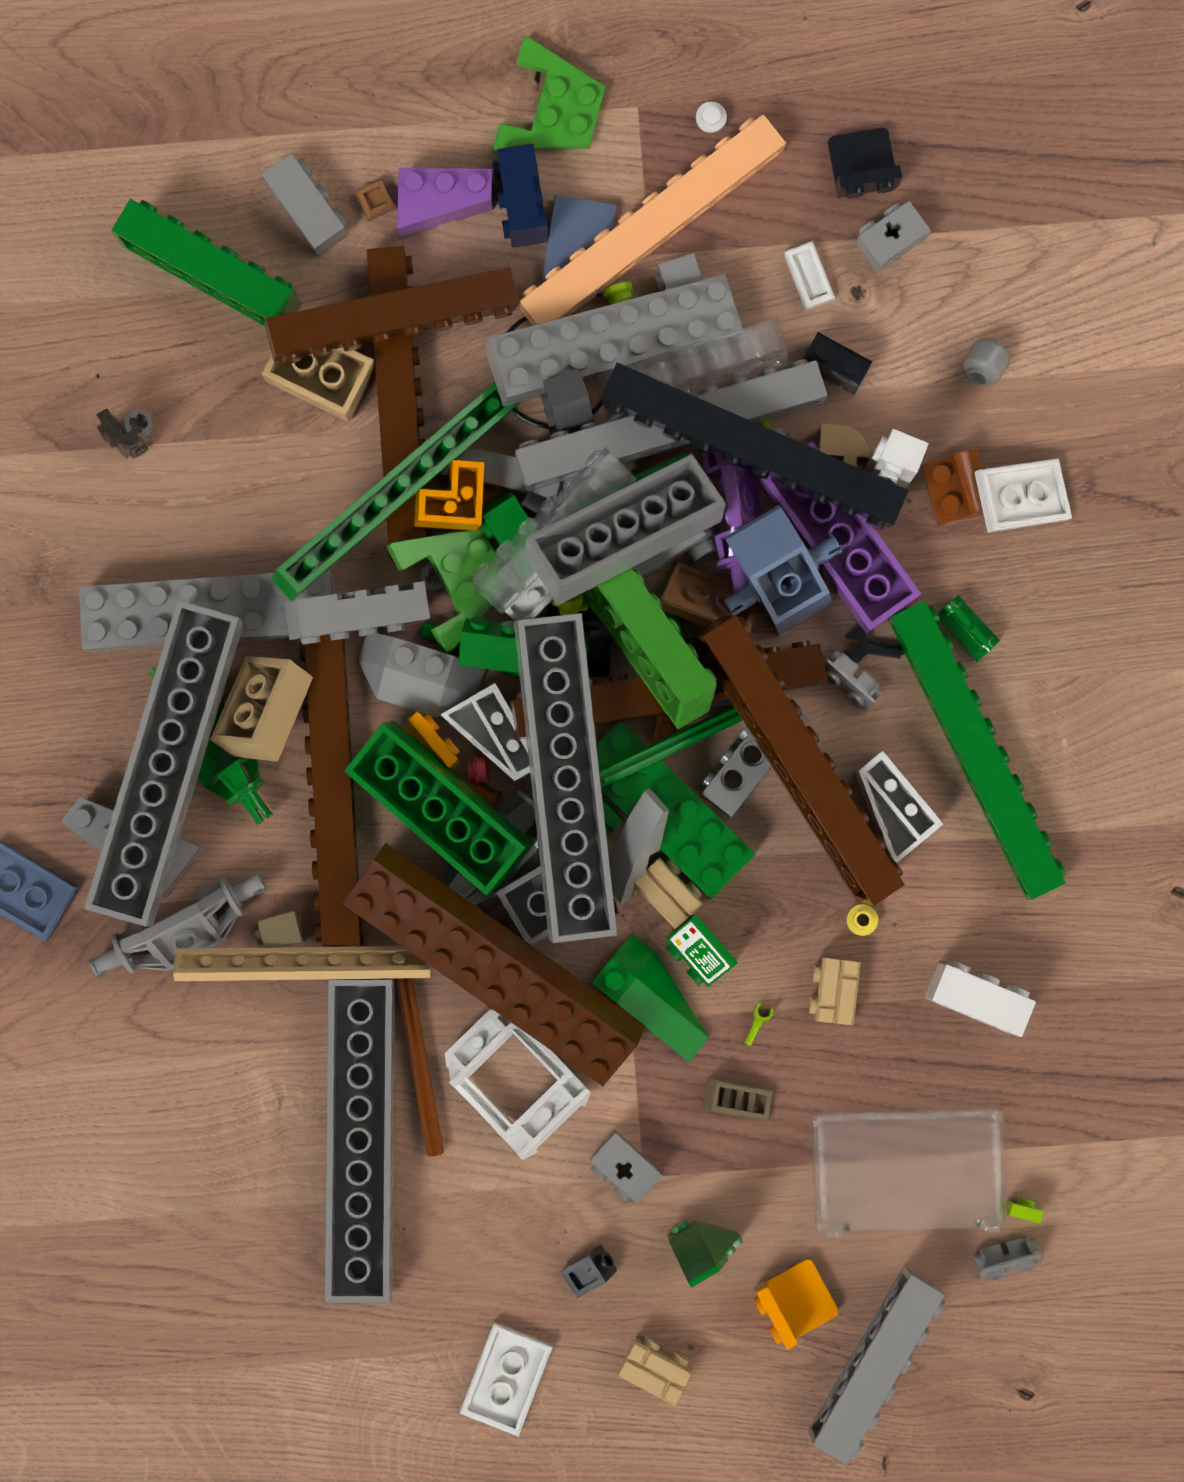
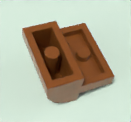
M980 449L954 453L950 457L921 465L938 526L964 518L969 519L983 515L974 473L980 469H986Z

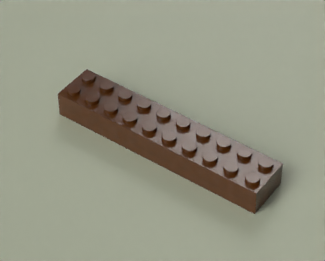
M736 615L719 617L690 636L855 900L871 906L877 905L905 885L900 878L903 875L901 868L893 859L889 860L884 852V849H886L884 841L876 832L872 833L867 825L870 822L867 814L860 806L856 807L850 798L853 795L851 788L843 779H838L833 771L836 769L834 761L826 752L822 753L817 745L819 742L817 734L809 725L806 727L801 720L802 711L794 699L789 700L783 691L786 687L784 681L777 672H771L766 664L769 660L767 654L760 645L755 646L749 636L752 632L747 622L742 617L738 619Z
M387 843L384 844L342 903L601 1086L607 1083L638 1046L645 1029L644 1024Z

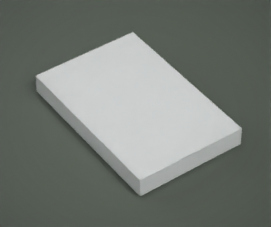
M1059 458L986 468L974 472L988 533L1072 519Z
M494 1321L459 1413L519 1437L553 1344Z

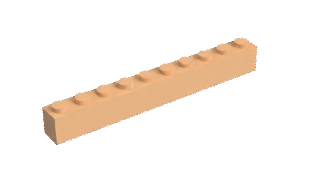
M763 114L756 120L753 117L748 119L739 127L740 133L732 139L729 135L723 138L714 147L716 151L707 157L703 154L691 164L692 169L685 175L678 173L672 177L666 184L668 188L660 194L657 191L650 194L642 202L644 206L634 213L633 210L625 213L618 220L620 225L612 231L607 228L594 238L595 244L587 250L584 247L577 250L569 258L571 262L561 269L560 266L555 267L545 276L547 281L539 287L532 285L526 289L520 296L522 300L519 301V309L532 325H537L572 315L600 291L611 285L780 155L786 146V142Z

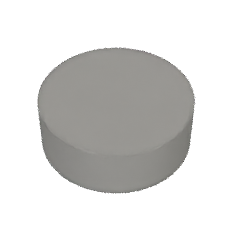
M712 537L708 538L688 551V556L692 563H696L717 551L715 539Z

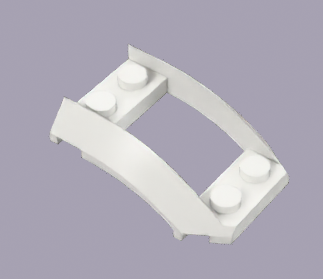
M491 1009L444 1053L446 1067L449 1069V1083L482 1115L522 1160L538 1153L537 1148L581 1105L585 1107L591 1095L587 1087L553 1051ZM513 1034L558 1080L515 1123L469 1078Z

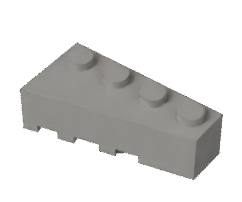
M424 581L399 587L394 585L370 591L359 590L342 593V595L332 594L284 602L289 640L301 639L302 645L321 642L320 636L330 635L332 641L350 638L349 632L359 631L360 637L378 634L377 628L387 627V632L406 630L405 624L430 619Z
M79 797L61 823L101 852L114 809L90 799ZM181 837L179 838L162 898L169 897L205 847Z

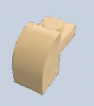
M837 424L820 425L817 447L819 451L862 469V466H856V463H866L869 459V448L863 436L849 426Z

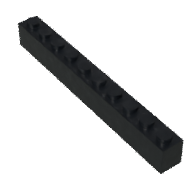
M616 362L600 399V402L605 404L604 409L613 414L621 416L623 412L635 417L633 421L638 425L646 428H651L652 425L664 430L662 434L670 439L680 441L682 437L693 442L692 447L700 452L709 454L710 450L722 455L721 460L736 467L739 466V463L751 468L750 473L757 477L767 479L768 476L778 479L780 480L779 485L793 492H796L797 489L809 493V499L823 505L827 501L838 506V512L850 517L858 514L867 518L866 524L883 530L884 526L889 528L895 524L909 491Z

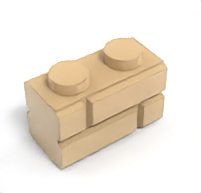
M659 858L646 870L644 876L635 881L634 887L676 930L703 904L699 900L703 894L691 881L685 885L677 875L681 871L669 858L665 862Z
M821 957L820 964H814L812 981L817 982L818 986L817 995H811L809 1013L814 1014L815 1021L854 1026L861 962Z
M644 1336L643 1340L635 1337L619 1367L618 1376L675 1406L693 1372L692 1367L688 1365L689 1359L672 1351L671 1355L659 1350L661 1345L649 1337Z

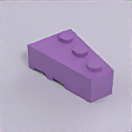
M399 168L398 232L400 239L421 230L437 228V225L453 220L459 221L493 210L492 169Z

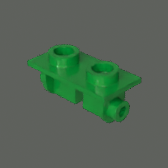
M959 595L938 613L940 622L977 662L1000 642L996 635Z

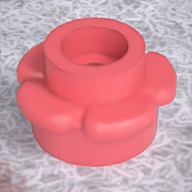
M474 755L473 762H468L467 764L469 780H475L476 785L489 782L490 770L487 757L478 758L477 755Z

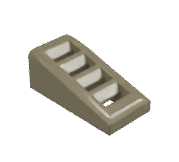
M708 1078L703 1109L768 1122L774 1090ZM720 1087H723V1088H722V1093H721V1098H720V1103H719V1106H718V1105H717V1101H718V1096H719V1090H720ZM731 1089H734L732 1108H728ZM744 1091L748 1092L745 1111L741 1110ZM756 1094H761L758 1113H754Z

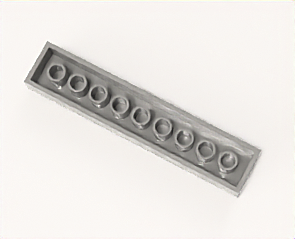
M177 600L84 909L144 927L153 926L244 625V621L239 617Z
M582 613L514 621V631L549 940L552 943L616 936L617 928Z
M395 979L328 980L325 1302L389 1303L392 1299Z

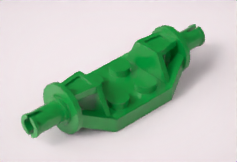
M153 667L149 671V674L152 675L153 678L155 676L156 668ZM222 701L218 708L210 738L225 706ZM209 738L198 775L199 780L205 788L226 799L229 807L242 803L255 821V824H261L265 820L258 812V809L264 818L267 819L273 815V812L269 810L257 793L259 788L265 783L264 779L260 776L259 759L234 757ZM244 765L252 781L251 783L242 768Z

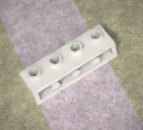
M892 429L888 437L882 435L865 470L906 489L917 474L929 443Z

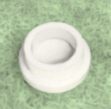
M706 102L698 108L696 123L702 131L716 133L725 126L727 114L722 105L716 102Z

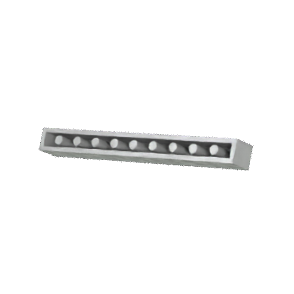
M802 359L791 363L789 369L779 372L777 368L768 369L761 372L758 378L748 380L747 377L738 378L731 381L728 387L718 389L717 386H711L701 390L700 395L695 396L752 422L760 423L823 404L828 394L817 361L808 363L807 359ZM622 413L621 416L615 415L611 417L608 423L598 425V422H591L582 425L580 431L568 434V431L554 433L550 436V440L538 443V440L524 442L520 445V449L515 450V457L526 492L693 442L682 437L680 441L670 439L662 434L663 429L654 425L651 428L643 427L633 421L635 417Z

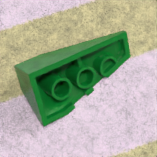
M631 933L592 983L690 1062L709 1037L657 954Z
M684 1220L670 1229L672 1234L668 1236L669 1243L691 1288L719 1272L729 1260L727 1256L733 1254L736 1251L735 1247L743 1242L737 1231L696 1220L691 1223Z

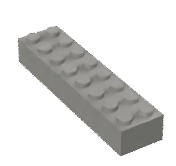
M724 274L489 337L484 349L504 407L540 397V394L545 393L543 380L576 369L580 370L584 384L610 378L616 362L631 369L640 370L735 344L744 334Z
M328 570L295 600L335 594L334 575L331 570ZM273 573L79 587L82 649L88 653L163 648L177 600L239 617L244 621L239 642L289 639L284 602L291 600L272 581L271 576Z

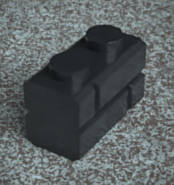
M817 332L803 359H807L808 363L816 360L822 378L838 387L842 385L844 390L853 395L857 392L873 362L820 332Z

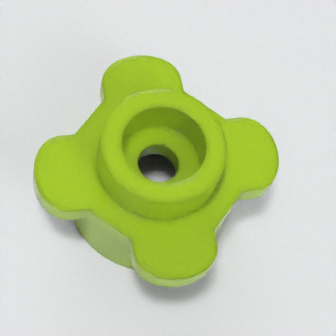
M581 593L557 607L561 615H571L587 610L588 602L583 600ZM552 599V605L557 606L555 601Z

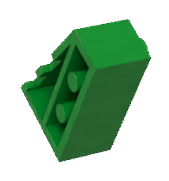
M503 490L482 504V524L480 527L488 539L493 537L499 545L496 551L506 565L511 563L517 571L513 577L520 586L534 571L525 556L526 537L538 531L515 496L507 490Z

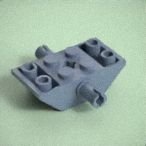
M778 505L724 537L749 581L747 582V587L723 599L732 615H736L758 602V604L763 606L776 632L780 635L833 604L830 592L818 571L819 565L843 552L833 535L808 549L781 506Z

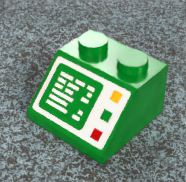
M693 914L666 938L669 942V945L666 947L667 951L677 962L683 959L689 965L690 969L686 973L698 986L704 983L709 987L738 964L735 958L696 914Z

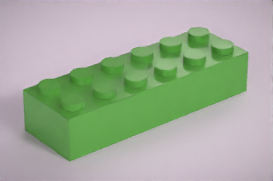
M630 568L583 592L582 595L677 729H680L710 711L717 682L711 670L708 668L704 669L699 662L698 654L692 644H686L680 636V629L677 623L672 618L668 619L664 614L658 597L654 593L650 594L646 589L640 572L637 569Z

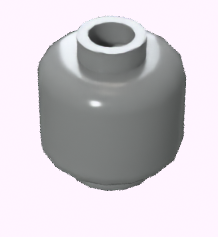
M996 339L976 341L971 346L963 364L967 378L978 386L995 384L1000 380L1008 364L1009 355L1004 349L1003 344Z

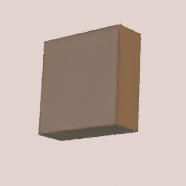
M383 178L355 191L368 221L396 209V205Z

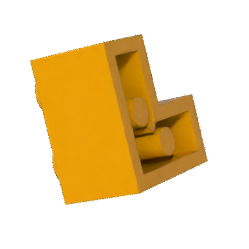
M453 460L448 467L447 491L419 489L415 501L414 526L477 531L482 524L484 462Z

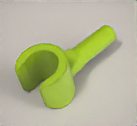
M762 1002L753 1009L755 1019L744 1042L750 1046L763 1022L768 1021L774 1013L773 1007H771L768 1016L761 1017L758 1009Z

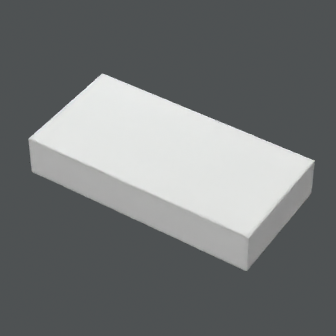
M813 241L784 251V258L805 311L835 299Z

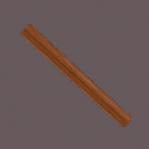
M395 978L426 1152L429 1157L438 1156L444 1153L413 978Z

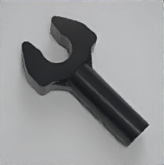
M856 630L845 636V639L855 640L860 644L858 651H843L853 662L859 663L868 654L901 658L902 647L870 642L866 638L865 631Z

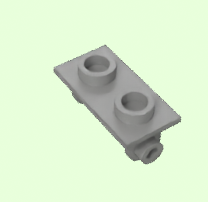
M836 650L824 663L827 676L826 682L843 691L853 706L866 711L883 693L879 689L880 684L865 671L857 679L852 675L859 666L845 655L844 652L840 654Z
M1025 1236L1006 1242L1009 1253L1007 1255H1003L1000 1244L978 1250V1254L973 1255L976 1267L983 1266L979 1270V1279L988 1278V1281H997L1006 1277V1273L1018 1269L1022 1273L1035 1269L1037 1263L1041 1262L1042 1256L1041 1251L1033 1252L1038 1250L1035 1238Z

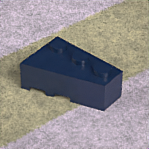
M534 144L497 149L498 160H492L495 179L501 178L503 189L497 190L500 209L506 208L508 218L507 220H502L504 239L511 238L512 248L548 242L547 221L544 213Z

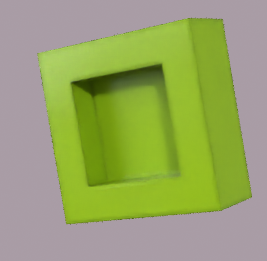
M1018 1197L1017 1202L1007 1200L1005 1213L1010 1216L1040 1224L1044 1211L1035 1207L1036 1201L1023 1197Z

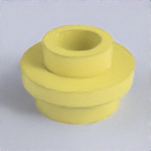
M856 905L847 914V926L856 935H869L878 925V915L869 905ZM860 914H865L868 917V923L865 926H860L857 922V917Z

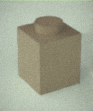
M298 911L257 921L259 928H255V936L259 947H287L305 942Z

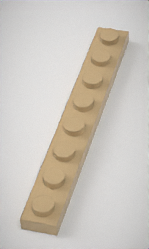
M403 946L176 949L173 976L174 981L430 978L431 966Z

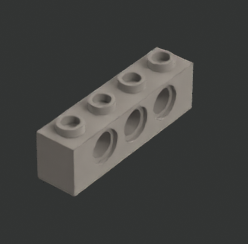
M803 713L800 716L804 724L809 719ZM747 727L738 736L743 740L736 750L730 747L720 759L724 766L717 775L711 771L700 785L705 789L701 796L729 818L733 816L771 767ZM749 746L756 747L760 752V760L757 763L747 762L743 756L745 748ZM728 771L739 773L741 776L740 786L737 788L728 787L724 782L725 773Z

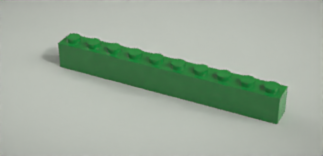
M494 382L279 566L271 576L272 581L291 602L294 601L418 493L419 489L426 487L448 468L453 460H457L514 411L521 402L503 407L496 383Z
M923 601L892 616L888 622L1026 900H1033L1066 884L1063 878L1066 875V871L1058 858L1054 860L1049 850L1052 847V843L1044 830L1040 831L1035 822L1038 819L1035 808L1031 802L1026 803L1021 794V791L1024 790L1021 780L1016 773L1012 775L1007 766L1010 759L1002 745L998 747L993 738L996 731L988 717L984 719L978 708L982 706L977 692L974 689L969 690L965 681L968 678L967 672L960 661H955L951 653L954 650L953 644L946 633L942 635L937 625L940 619L935 608L932 605L928 607L926 601Z

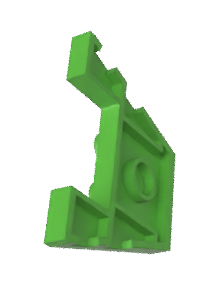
M524 36L517 59V66L547 74L532 130L529 131L500 123L493 146V153L497 154V149L534 144L535 150L589 149L605 94V86L531 38Z
M481 528L477 531L467 530L394 542L386 546L399 571L428 557L457 612V615L430 629L439 647L445 654L451 652L461 641V631L465 619L482 617L511 584Z

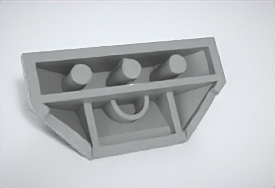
M382 634L366 636L358 659L378 700L425 715L429 714L434 718L440 717V714L479 693L486 669L460 666L459 658Z

